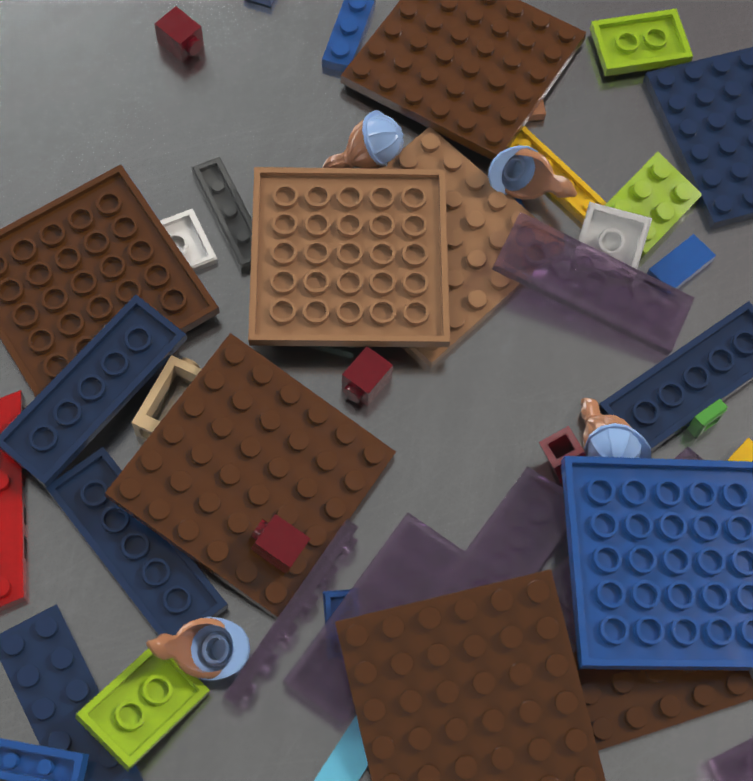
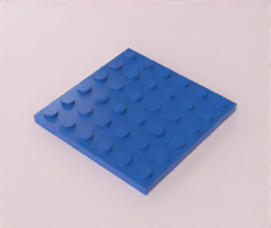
M564 456L561 460L578 669L753 671V462Z

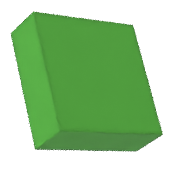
M718 399L697 414L687 430L694 438L699 437L722 419L727 411V405L721 399Z

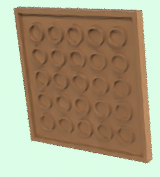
M429 127L405 146L399 155L387 163V166H381L379 169H445L450 346L408 347L424 363L432 368L564 250L565 242L513 197L493 189L490 186L488 176L434 129Z
M254 167L249 346L449 347L450 315L445 169Z

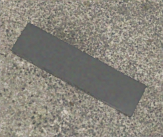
M219 156L191 167L192 174L241 273L250 270L252 218L221 157Z

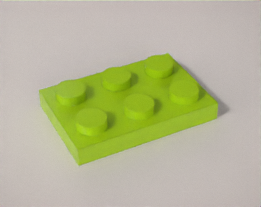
M677 8L591 21V35L605 76L670 67L692 61L693 54Z
M657 151L605 206L652 218L642 251V258L702 195Z
M148 648L76 713L75 718L129 771L208 695L210 689L198 678L188 675L181 670L173 658L167 660L159 659Z

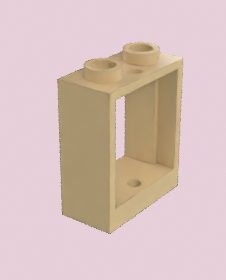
M172 355L170 356L132 421L136 436L147 440L161 422L152 418L174 378L177 375L192 382L201 371L196 362L188 358L179 359Z

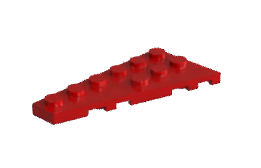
M21 390L0 398V434L22 412L23 393ZM1 449L0 612L26 601V559L24 557L25 471L24 468Z

